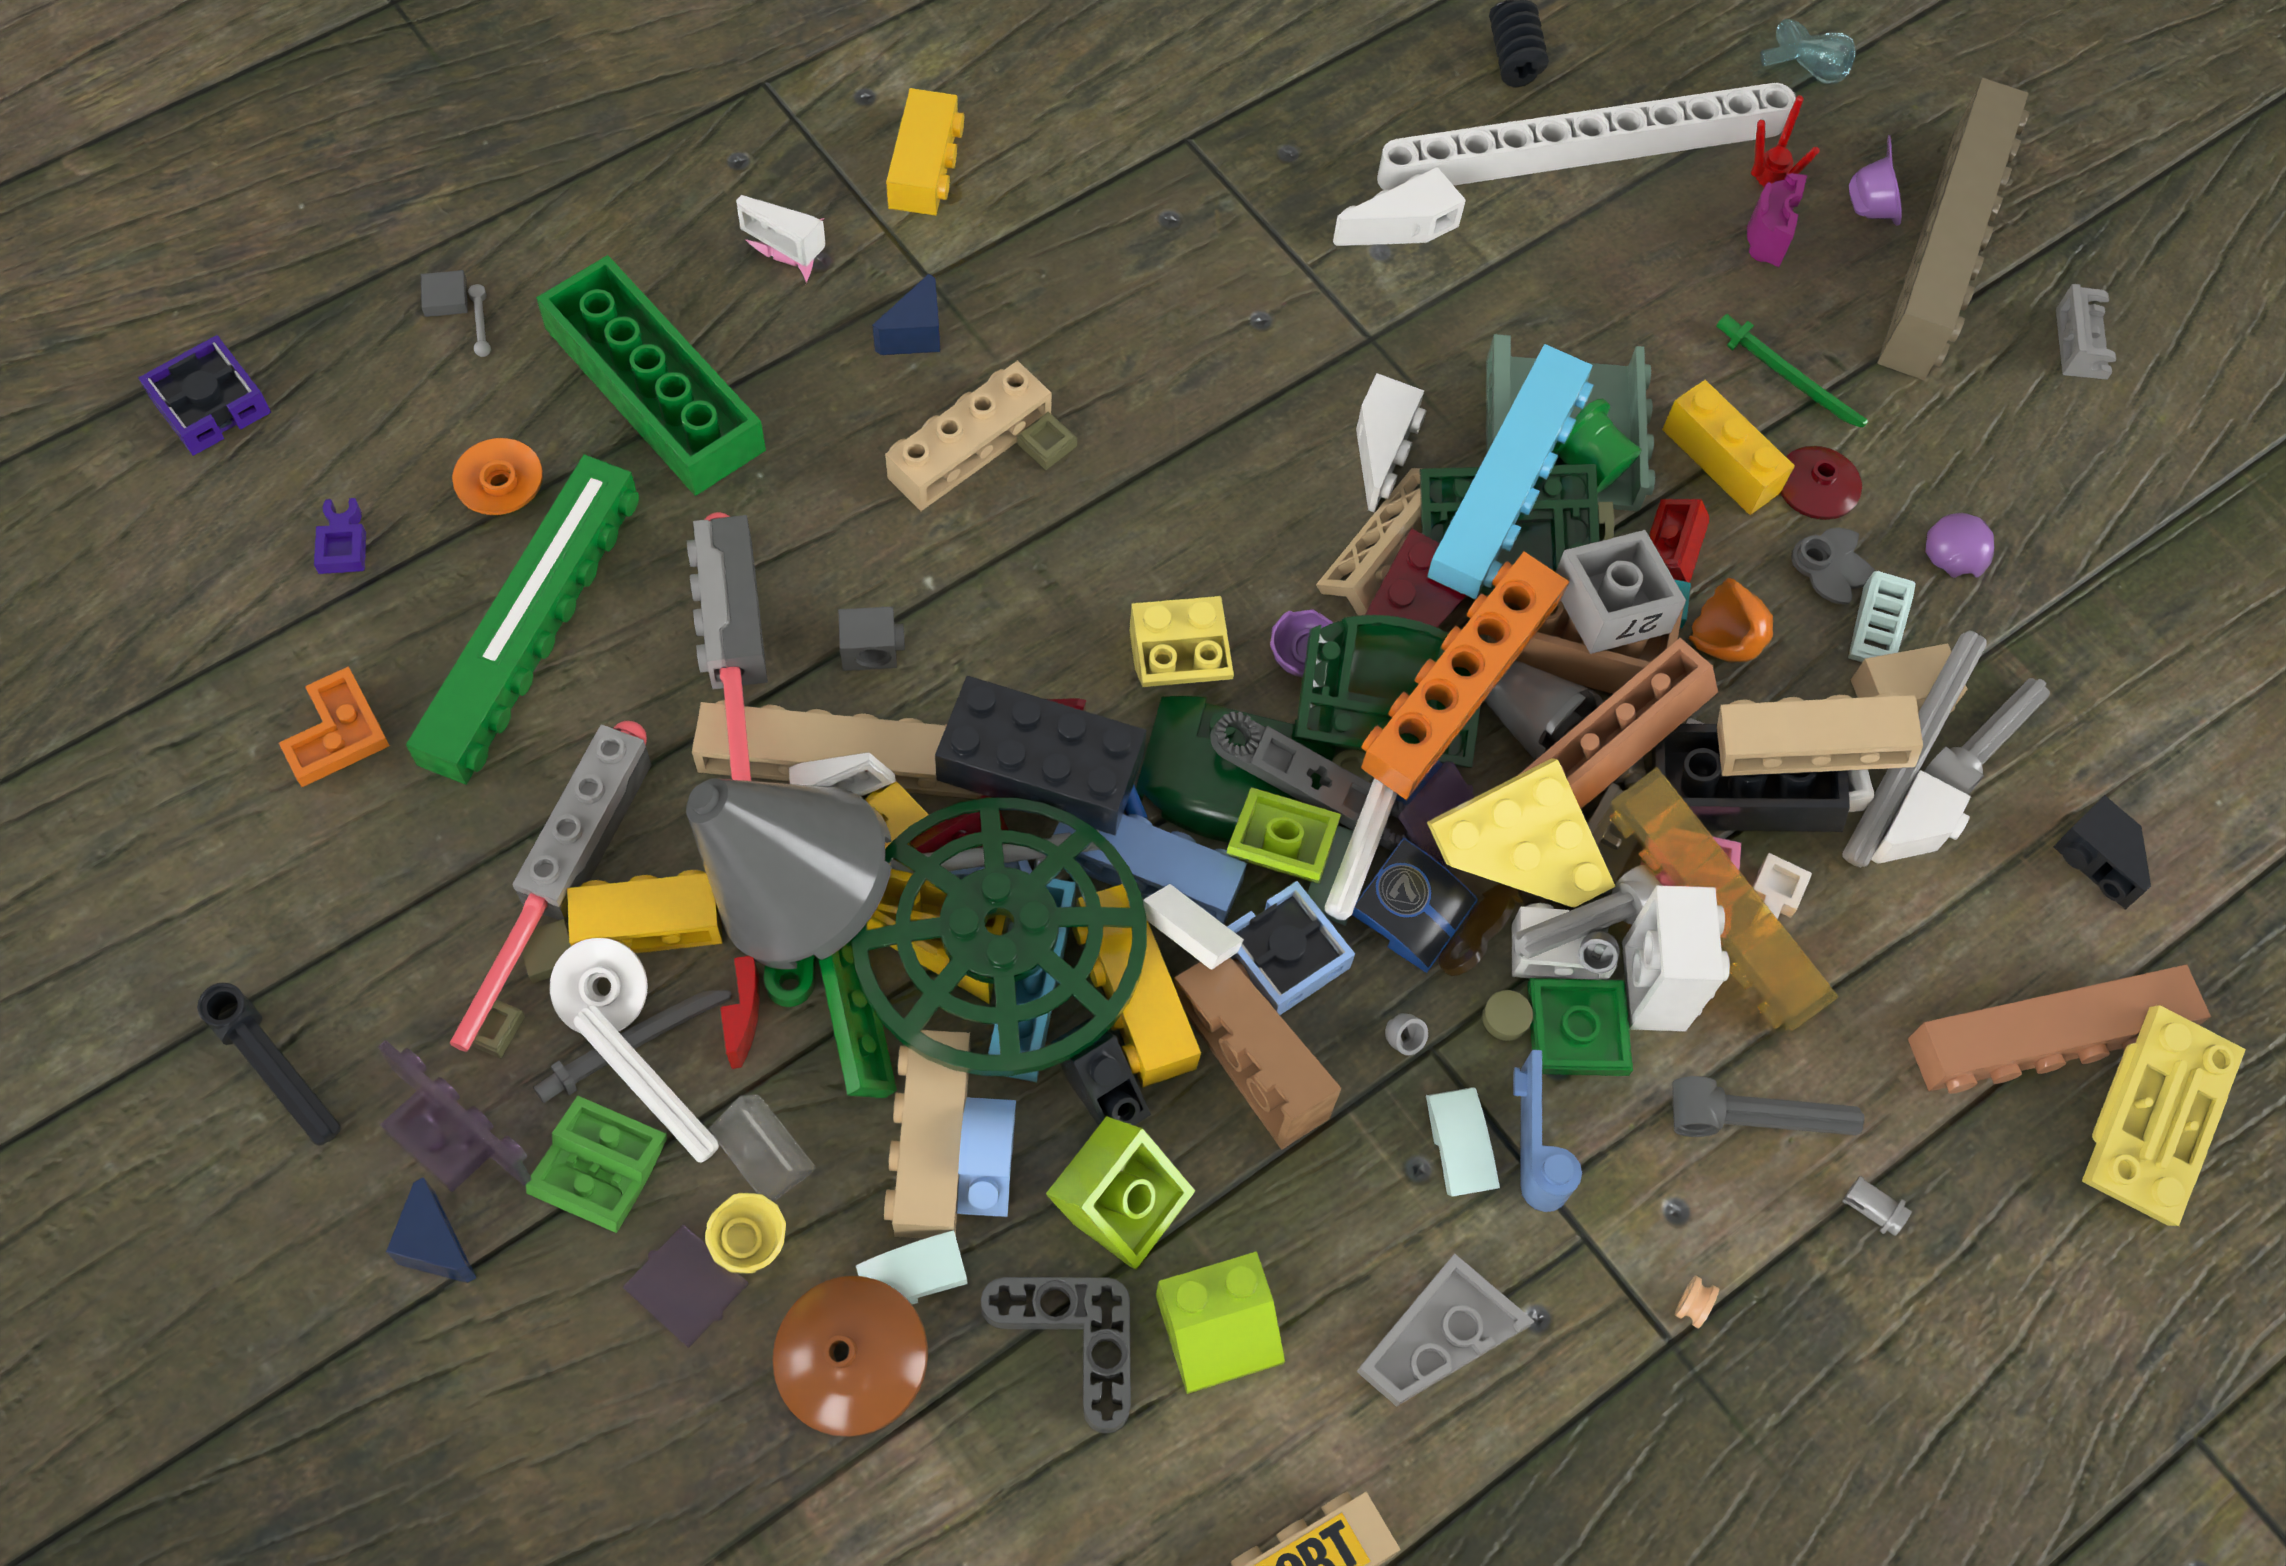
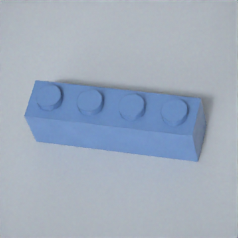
M1123 814L1116 836L1099 831L1116 848L1129 866L1140 889L1142 898H1147L1171 884L1225 925L1242 886L1247 863L1229 856L1225 849L1212 850L1197 844L1192 837L1178 831L1170 833L1154 827L1149 820L1136 814H1129L1128 816ZM1059 822L1054 834L1068 832L1073 834L1076 830ZM1101 850L1081 852L1074 858L1088 876L1112 886L1122 884L1116 869Z

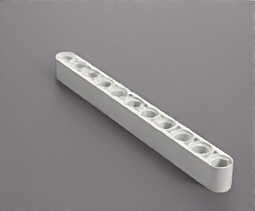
M1769 83L1399 138L1385 144L1377 181L1383 190H1391L1407 182L1416 174H1424L1438 167L1454 186L1756 140L1757 122L1761 119L1765 121V138L1779 135L1783 131L1796 98L1794 92L1788 86L1780 83Z

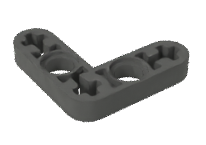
M1003 1277L988 1283L982 1292L981 1308L986 1321L995 1328L1083 1329L1084 1418L1089 1427L1100 1433H1113L1122 1428L1128 1420L1131 1406L1130 1298L1125 1286L1116 1279L1100 1277ZM1025 1290H1035L1032 1299L1034 1317H1025L1026 1305L1011 1306L1009 1315L1004 1316L999 1315L997 1306L989 1305L990 1301L998 1300L999 1292L1002 1291L1009 1292L1010 1300L1026 1301ZM1052 1290L1062 1291L1070 1300V1308L1062 1316H1049L1042 1310L1040 1304L1044 1294ZM1101 1292H1111L1112 1300L1120 1301L1121 1306H1114L1112 1309L1111 1328L1122 1326V1333L1111 1329L1091 1332V1326L1101 1328V1307L1092 1306V1301L1100 1300ZM1108 1341L1118 1346L1122 1356L1118 1365L1105 1369L1095 1364L1091 1353L1093 1348L1100 1342ZM1091 1377L1103 1381L1114 1380L1119 1377L1123 1380V1385L1112 1382V1403L1121 1405L1122 1409L1113 1412L1112 1420H1102L1101 1412L1092 1410V1405L1099 1404L1101 1401L1102 1382L1092 1385L1090 1383Z

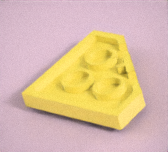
M1551 758L1427 822L1446 864L1451 867L1573 908L1616 887L1557 759Z

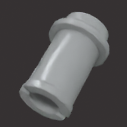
M1862 1176L1857 1178L1842 1200L1844 1204L1850 1205L1881 1226L1879 1232L1882 1234L1888 1231L1896 1236L1912 1213V1211L1904 1207L1906 1201L1900 1199L1898 1202L1865 1181Z

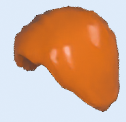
M1727 578L1715 589L1713 597L1709 598L1702 607L1701 615L1693 622V634L1689 636V640L1698 650L1728 663L1748 662L1756 658L1770 643L1773 637V615L1761 599L1735 579Z

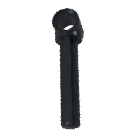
M217 983L208 987L198 1000L197 1009L201 1019L213 1030L223 1044H234L314 1144L321 1146L336 1138V1135L341 1130L339 1122L260 1027L262 1015L255 1008L254 1004L233 984ZM231 1003H238L237 1009L231 1017L225 1020H218V1015L223 1007Z

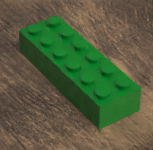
M608 255L536 297L544 326L548 333L694 496H697L766 451L761 420Z

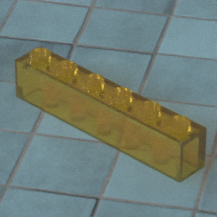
M1658 767L1611 801L1610 806L1615 812L1609 816L1610 820L1625 838L1633 834L1644 848L1638 855L1654 876L1663 872L1673 886L1715 887L1717 905H1722L1725 912V926L1720 939L1721 948L1728 953L1729 958L1733 962L1730 965L1729 972L1744 990L1751 986L1763 1000L1757 1007L1774 1029L1783 1025L1786 1031L1792 1032L1839 998Z

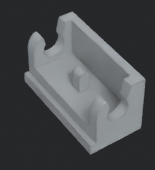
M2072 284L2056 308L2062 374L2108 379L2112 374V368L2108 362H2115L2116 354L2106 347L2103 321L2105 308L2096 304L2089 305L2088 302H2108L2109 295L2104 290L2081 288L2079 284Z

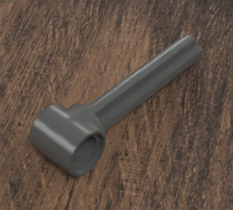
M1701 1076L1682 1077L1672 1082L1674 1132L1682 1136L1705 1137L1714 1135L1722 1129L1724 1124L1855 1136L1861 1134L1863 1130L1864 1114L1857 1106L1725 1095L1724 1089L1717 1087V1082L1714 1079Z

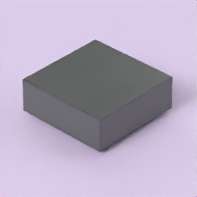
M464 270L421 274V305L425 317L468 313L467 279Z

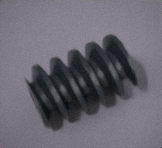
M1505 0L1497 3L1490 9L1489 18L1502 81L1514 88L1526 86L1533 82L1537 75L1547 68L1549 63L1537 5L1528 0Z

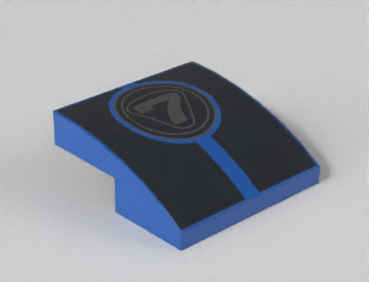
M1403 837L1356 902L1352 916L1389 939V949L1428 973L1478 899L1444 866Z

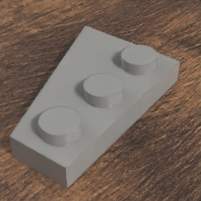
M1454 1253L1363 1362L1357 1373L1397 1407L1527 1329L1535 1321Z

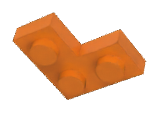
M349 666L305 686L323 722L279 742L301 787L390 746Z

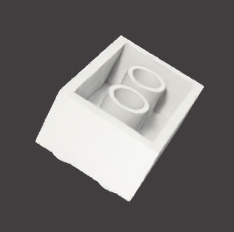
M1657 885L1627 932L1622 945L1629 1030L1686 1031L1696 1017L1701 1015L1702 1009L1714 997L1715 992L1723 981L1728 979L1730 969L1729 956L1726 951H1722L1720 939L1725 926V912L1722 905H1717L1715 887Z

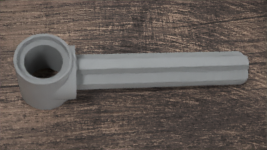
M2033 678L2026 680L1962 747H1952L1950 749L1945 747L1931 761L1924 772L1969 795L1984 777L1982 765L2049 697L2050 691L2045 687L2046 682L2042 679L2035 680Z
M1646 865L1637 866L1624 874L1615 883L1616 887L1612 889V895L1518 931L1512 939L1515 944V952L1520 957L1532 958L1584 937L1590 932L1601 930L1618 922L1624 921L1628 924H1633L1655 887L1663 885Z

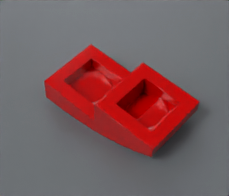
M751 956L734 958L740 1004L720 1007L726 1054L731 1069L742 1068L751 1048L758 1023L760 1007L759 972L755 959Z

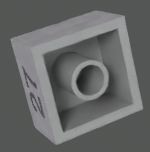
M1646 530L1564 550L1556 573L1570 581L1561 601L1590 654L1671 633L1686 602Z

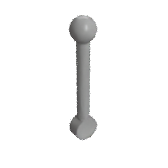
M475 284L468 289L475 309L477 342L474 344V352L479 357H485L491 351V346L486 341L483 301L486 299L487 294L484 286Z

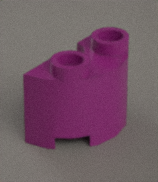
M1791 173L1787 174L1785 180L1772 184L1768 182L1765 185L1747 225V240L1750 244L1749 253L1755 260L1768 262L1780 267L1794 237L1798 214L1794 213L1793 209L1798 207L1801 201L1807 175Z

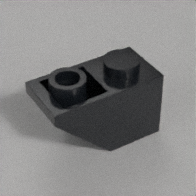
M2105 795L2053 846L2063 855L2069 865L2084 873L2099 886L2106 897L2116 901L2125 910L2151 887L2142 826Z
M1092 1018L1082 1022L1050 1042V1044L1063 1040L1085 1026ZM1107 1031L1093 1045L1071 1059L1060 1063L1068 1082L1098 1126L1106 1116L1135 1126L1151 1115L1117 1038L1111 1032Z

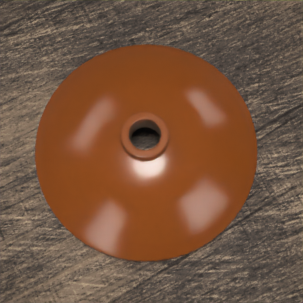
M844 1276L827 1280L802 1295L784 1317L777 1332L773 1350L775 1381L782 1399L791 1412L803 1423L815 1430L842 1437H855L875 1432L886 1427L901 1416L918 1394L925 1377L928 1362V1344L925 1329L913 1305L895 1288L879 1280L863 1276ZM846 1342L849 1346V1355L845 1360L837 1362L834 1358V1350L838 1344Z

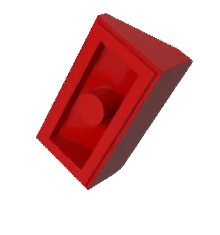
M1702 499L1660 500L1649 537L1674 580L1689 583L1691 581L1709 524V515Z

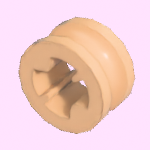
M1695 1275L1679 1301L1675 1316L1680 1319L1684 1316L1690 1317L1692 1325L1699 1329L1705 1322L1717 1299L1719 1288L1714 1285L1704 1287L1702 1279Z

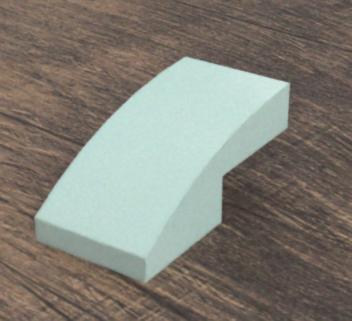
M1471 1087L1426 1095L1434 1144L1439 1145L1447 1195L1453 1197L1500 1188L1491 1141L1476 1088Z
M954 1230L896 1248L856 1265L858 1276L873 1278L888 1284L903 1294L911 1304L918 1303L919 1297L967 1284V1277Z

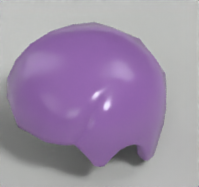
M1966 513L1950 514L1941 518L1927 532L1925 552L1935 566L1944 569L1951 577L1956 578L1962 574L1972 573L1977 578L1984 573L1992 562L1994 535L1986 522L1981 518Z
M1314 609L1284 613L1272 627L1270 647L1277 664L1287 673L1303 677L1309 630L1318 625H1321V628L1333 622Z

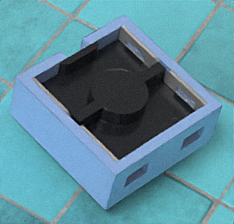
M1298 881L1267 900L1265 910L1257 916L1250 911L1227 926L1244 939L1239 951L1231 956V959L1236 958L1242 963L1248 972L1250 981L1271 1003L1279 1015L1350 969L1355 956L1353 950Z

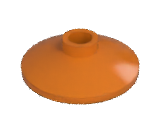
M494 438L473 445L461 455L455 464L452 482L460 501L471 510L486 515H502L524 507L536 496L542 484L543 469L538 456L529 446L513 439ZM500 482H506V483L503 484V485L495 486L496 484H498V483H500Z

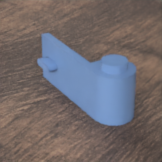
M1532 1050L1521 1071L1520 1068L1514 1067L1513 1095L1521 1096L1520 1187L1522 1196L1527 1204L1536 1210L1550 1212L1559 1209L1568 1200L1581 1182L1582 1170L1575 1155L1567 1149L1542 1145V1050Z

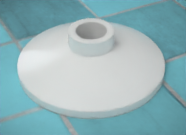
M608 938L586 939L574 944L560 956L551 974L550 996L553 1007L561 1020L577 1032L579 1030L575 1027L573 1020L579 1012L590 1005L595 1006L619 1032L628 1027L638 1017L647 997V976L640 959L626 945ZM602 977L607 978L611 983V990L606 996L600 994L597 989V983Z

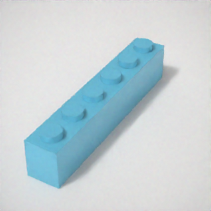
M1544 344L1432 558L1428 578L1473 599H1477L1483 585L1489 588L1493 586L1492 581L1502 567V563L1496 561L1501 550L1505 549L1510 552L1521 530L1520 526L1515 525L1520 513L1529 515L1540 492L1534 489L1538 478L1542 477L1547 480L1558 457L1557 454L1552 453L1557 441L1565 444L1574 427L1576 419L1570 417L1575 406L1583 409L1591 394L1594 384L1587 382L1593 365Z

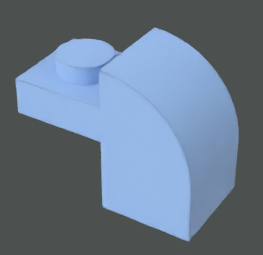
M966 1097L959 1154L957 1214L1008 1217L1016 1100Z

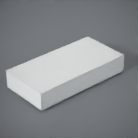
M1171 884L1143 900L1146 920L1211 970L1236 954L1244 939Z

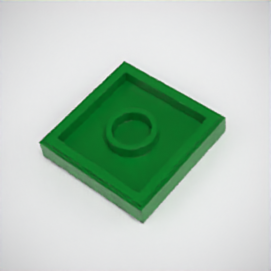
M1530 978L1527 983L1528 1001L1533 1010V1019L1530 1024L1532 1050H1542V1074L1630 1076L1633 1072L1625 980Z

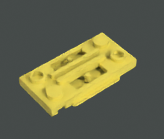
M2161 1005L2149 1007L2136 1043L2127 1045L2092 1133L2096 1146L2082 1182L2168 1226H2179L2246 1049Z

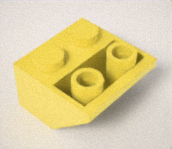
M1221 596L1132 603L1129 631L1134 667L1142 687L1233 679L1234 672Z

